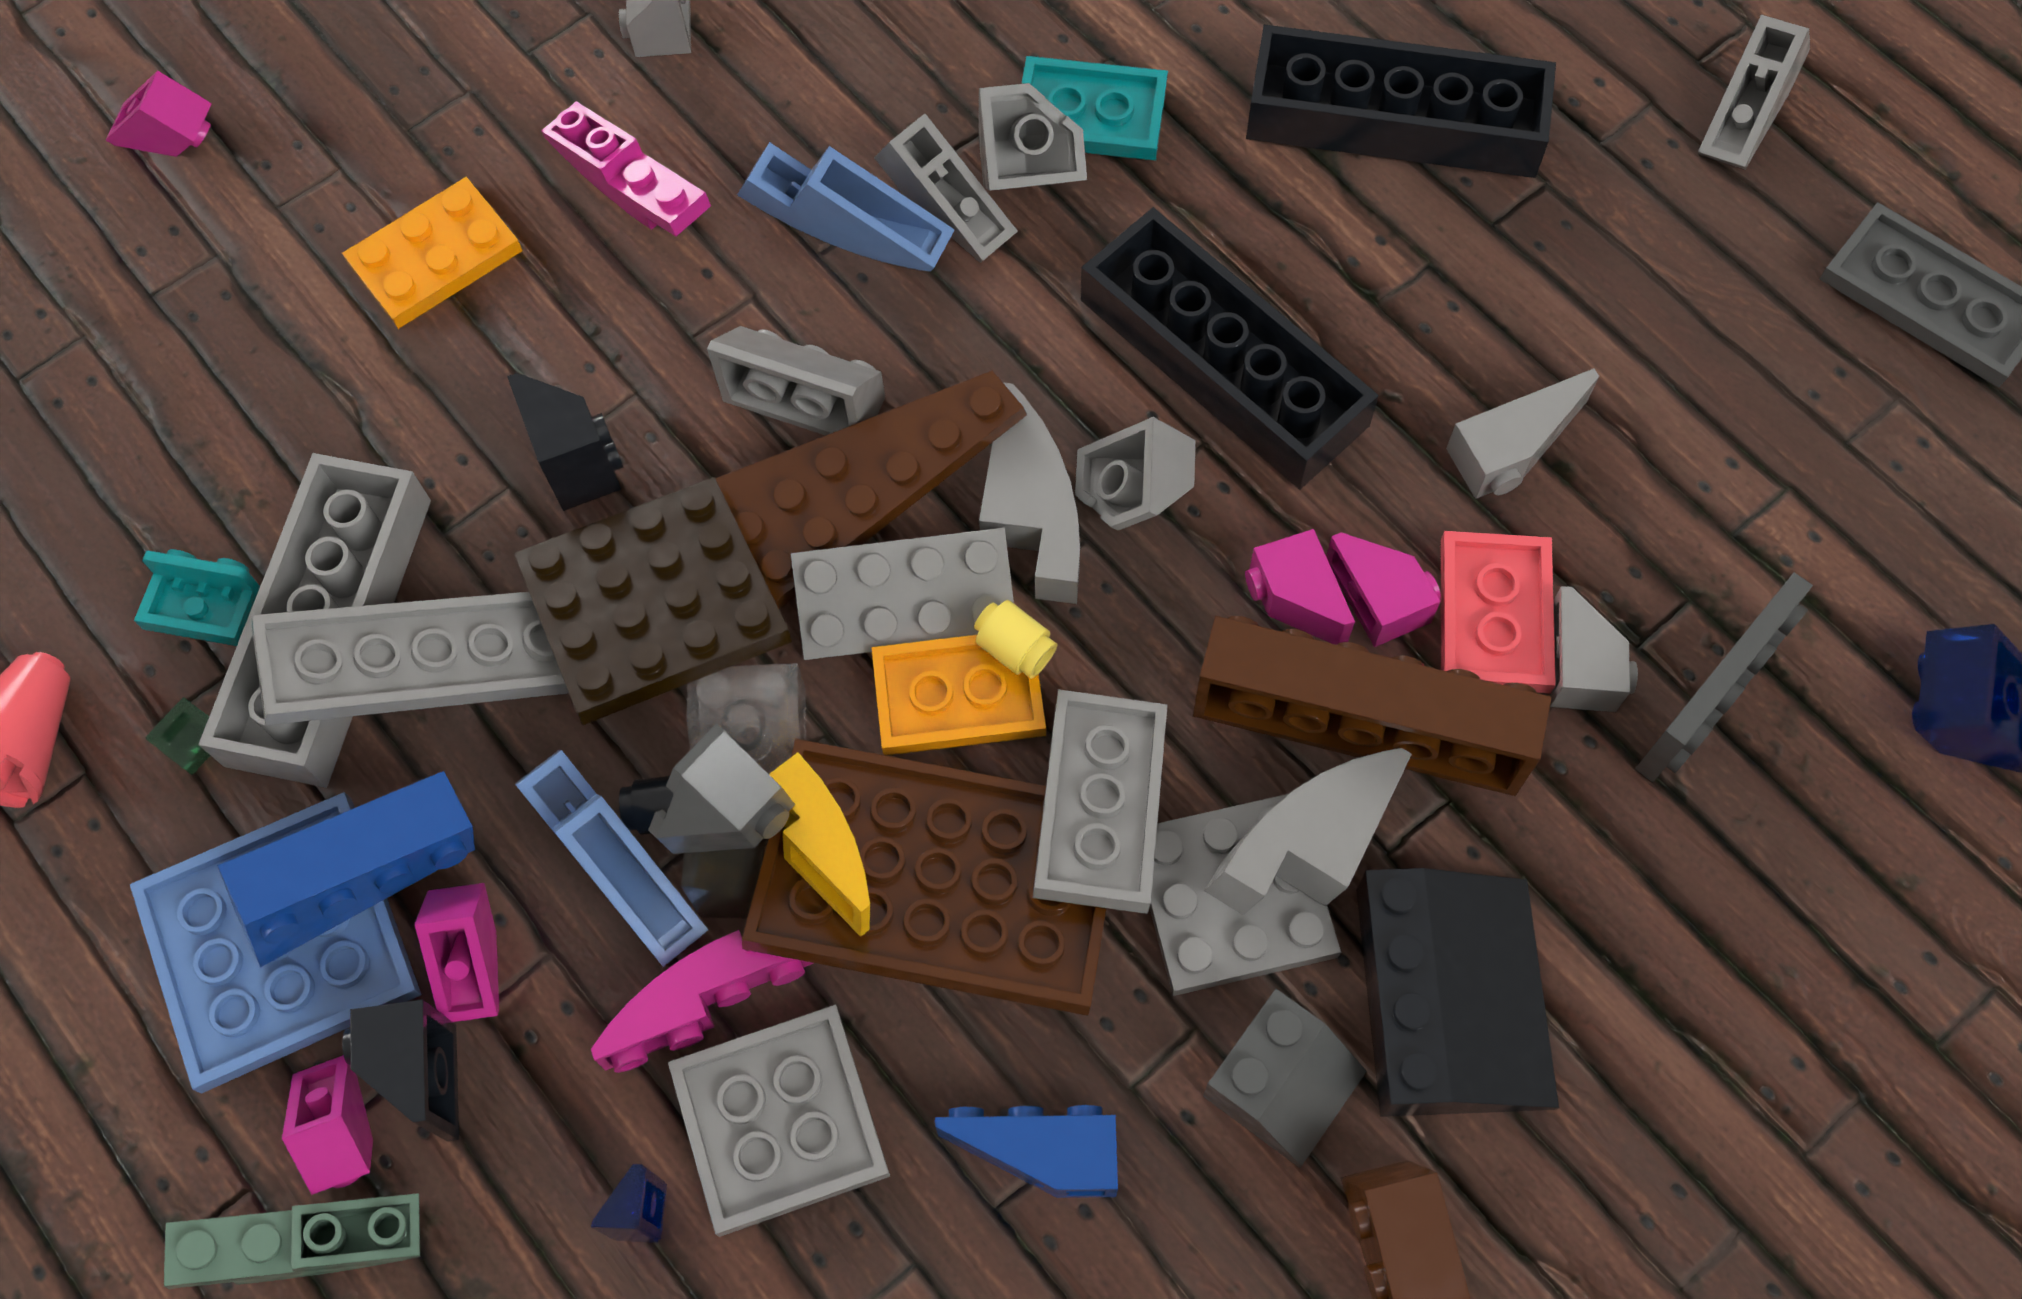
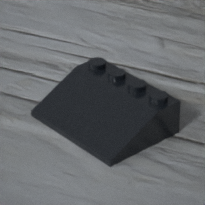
M1428 868L1366 870L1356 892L1380 1117L1557 1110L1559 1108L1527 879Z

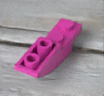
M577 101L561 112L555 120L541 131L545 139L589 182L629 215L651 230L658 225L677 237L711 207L708 197L703 190L645 155L636 138Z
M737 930L684 957L653 979L634 996L608 1024L591 1048L594 1061L605 1071L613 1068L614 1072L620 1073L645 1064L648 1061L647 1054L669 1046L672 1051L690 1047L704 1038L702 1032L715 1027L708 1009L709 1005L716 1002L718 1007L737 1004L751 995L749 989L769 981L774 986L787 984L805 974L804 967L814 963L742 949V934Z

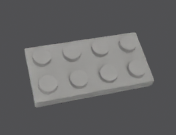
M1005 527L791 553L804 660L872 652L871 647L977 635L978 631L974 628L975 622L989 604L994 602L999 606L1006 600L1014 603Z
M1058 689L1032 898L1148 914L1153 882L1167 704Z

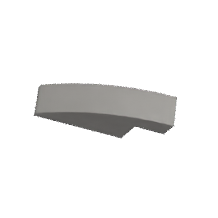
M1004 383L1022 404L1027 416L992 443L979 527L980 530L1005 527L1007 547L1039 551L1035 571V599L1077 604L1080 572V539L1078 513L1071 481L1060 451L1043 420L1014 384Z
M1403 748L1359 757L1324 771L1299 786L1267 812L1243 836L1222 861L1204 891L1240 914L1245 915L1265 897L1276 875L1326 906L1348 888L1412 754Z

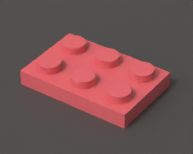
M1444 531L1441 538V670H1468L1477 674L1481 680L1501 685L1506 683H1522L1534 688L1536 693L1551 694L1556 686L1552 537Z

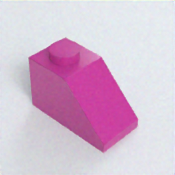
M157 70L123 103L106 141L114 146L177 157L190 145L197 148L206 137L211 124L205 121V117L212 103Z
M1314 529L1253 549L1250 568L1245 571L1246 583L1252 598L1255 601L1262 600L1269 617L1331 644L1337 645L1338 643L1349 641L1355 620Z
M1342 532L1331 537L1326 554L1327 560L1337 582L1374 647L1432 622L1441 602L1440 589L1433 575L1428 571L1423 572L1415 556Z
M485 883L427 891L415 922V929L437 1011L452 1022L498 1016L497 935Z
M344 1055L292 1075L282 1140L311 1195L332 1187H346L357 1181L361 1176L370 1173L373 1137L357 1074L351 1070V1065L346 1063Z

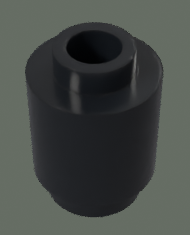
M670 776L634 780L632 786L620 789V817L629 831L637 830L640 835L651 834L648 830L655 813L662 809L667 813L674 794L666 787Z

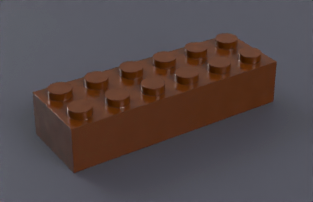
M1215 616L1199 677L1193 717L1358 758L1386 750L1403 748L1412 754L1405 767L1407 770L1516 796L1540 761L1552 697L1536 693L1534 688L1522 683H1506L1501 685L1481 680L1477 674L1468 670L1451 669L1443 671L1424 666L1420 660L1409 656L1389 658L1369 653L1365 647L1351 642H1341L1335 645L1315 640L1307 632L1297 629H1285L1281 632L1261 627L1254 620L1243 616H1230L1228 618Z

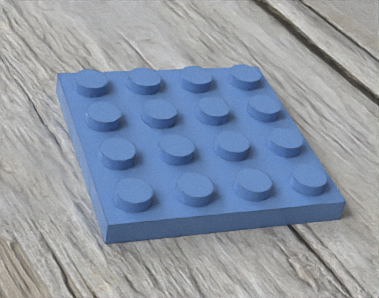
M345 792L130 884L192 1090L202 1094L349 1028L350 1009L407 1002L422 995L387 898L260 968L234 911L217 866L219 864L355 808L352 799Z

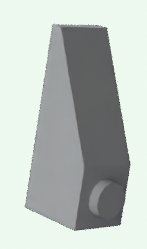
M1764 15L1760 16L1698 150L1699 155L1746 170L1787 99L1810 50L1809 28Z
M925 113L892 139L874 157L902 194L955 229L951 238L980 263L1018 232Z
M1594 368L1455 424L1446 449L1475 499L1492 492L1495 495L1506 494L1522 483L1526 474L1587 403L1599 378Z

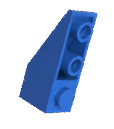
M1017 1106L1008 1108V1116L984 1117L983 1108L956 1107L949 1109V1117H935V1128L939 1137L1056 1198L1117 1196L1116 1115H1103V1108L1101 1106H1071L1067 1108V1116H1043V1108Z

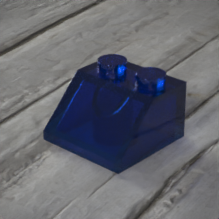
M1995 624L1927 631L1925 652L1921 653L1918 658V672L1921 679L1919 701L1915 702L1912 709V720L1916 731L1940 754L2022 773V653Z

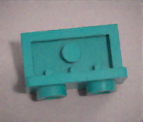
M176 549L168 550L167 554L146 551L142 562L150 569L153 575L134 621L143 630L237 646L260 589V585L249 573V568L238 561L228 558H219L217 562L200 560L187 552Z

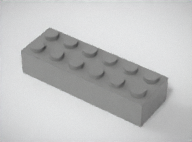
M312 453L198 744L222 766L327 788L353 716L265 725L252 633V615L394 603L431 499L413 471Z

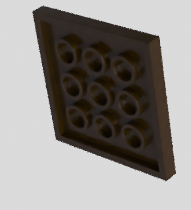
M715 477L514 553L582 726L792 642L789 629Z

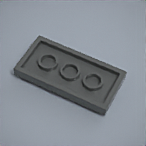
M1878 202L1819 278L1821 281L1998 388L2005 382L2022 359V287Z
M1795 572L1790 576L1636 766V771L1652 783L1666 767L1676 774L1690 755L1696 751L1713 730V726L1722 715L1728 711L1745 690L1746 685L1754 675L1760 671L1777 650L1782 640L1809 610L1799 602L1812 588V584Z

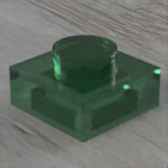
M183 697L145 739L189 774L193 775L210 757V754L198 745L209 716Z

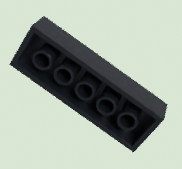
M1264 24L1246 139L1536 178L1549 143L1556 62Z
M1154 207L1081 267V301L1299 490L1370 427L1379 395Z

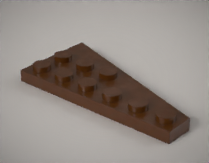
M992 370L715 479L777 607L780 609L796 597L791 553L862 545L1027 416V413L1022 404Z

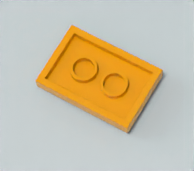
M466 176L342 252L348 265L395 326L400 329L523 250L516 236Z
M977 635L871 647L883 755L1046 736L1039 674L1032 679L1024 673L1016 675L975 643Z

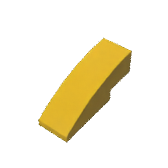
M797 752L769 774L795 803L789 811V818L784 825L786 828L783 831L784 859L861 937L870 930V900L865 870L855 838L841 808L822 779Z

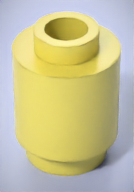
M1010 600L1004 601L999 606L994 602L989 604L979 615L974 625V628L978 631L975 640L977 645L1016 675L1024 673L1030 679L1037 676L1044 669L1058 646L1056 642L1049 638L1050 631Z

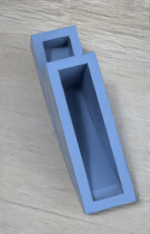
M769 142L737 194L767 214L826 243L881 262L931 272L934 269L955 230L830 146L811 170Z
M558 750L515 783L529 803L663 967L708 931L707 927L604 798L596 794L562 750Z

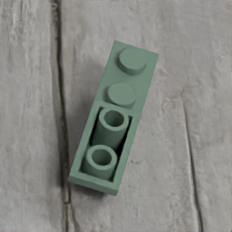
M419 1193L292 1206V1210L166 1223L164 1287L174 1289L234 1282L236 1285L353 1270L420 1257Z

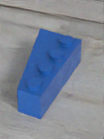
M442 771L217 866L234 911L261 968L437 870L450 868L460 863L468 853L475 850L473 826L445 772Z

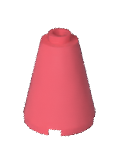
M35 652L33 655H20L0 674V806L23 808L28 799H31L33 804H35L44 790L71 681L69 674L64 670V664L56 657L47 653Z

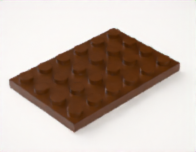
M795 739L791 757L798 752L822 779L841 808L855 838L865 870L869 893L870 930L860 937L784 859L783 831L786 828L783 826L776 835L768 839L742 936V949L1088 1016L1092 1002L1107 908L1032 898L1046 786Z

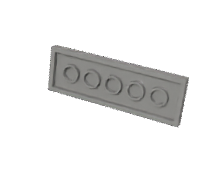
M529 592L252 615V633L265 725L569 693Z

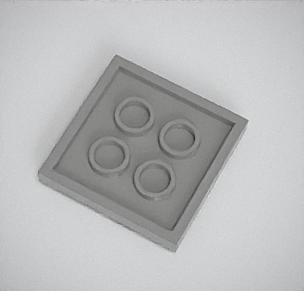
M1288 794L1157 823L1151 904L1149 908L1173 996L1339 957L1341 950L1327 905H1322L1276 875L1265 897L1245 915L1240 914L1204 891L1222 861L1243 836Z
M836 1005L668 1062L713 1228L718 1237L890 1177Z

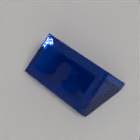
M633 1164L593 1219L591 1228L616 1241L658 1243V1240H661L667 1184L643 1164Z

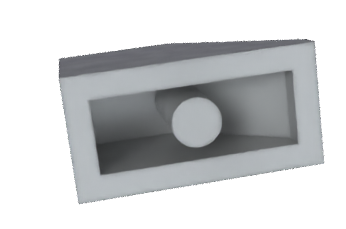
M1561 586L1553 600L1556 686L1550 694L1552 697L1550 707L1616 712L1627 696L1635 692L1637 686L1638 668L1635 661H1629V641L1573 587Z

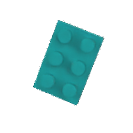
M1026 56L1021 84L1030 83L1049 102L1083 129L1085 153L1156 161L1167 87V70Z

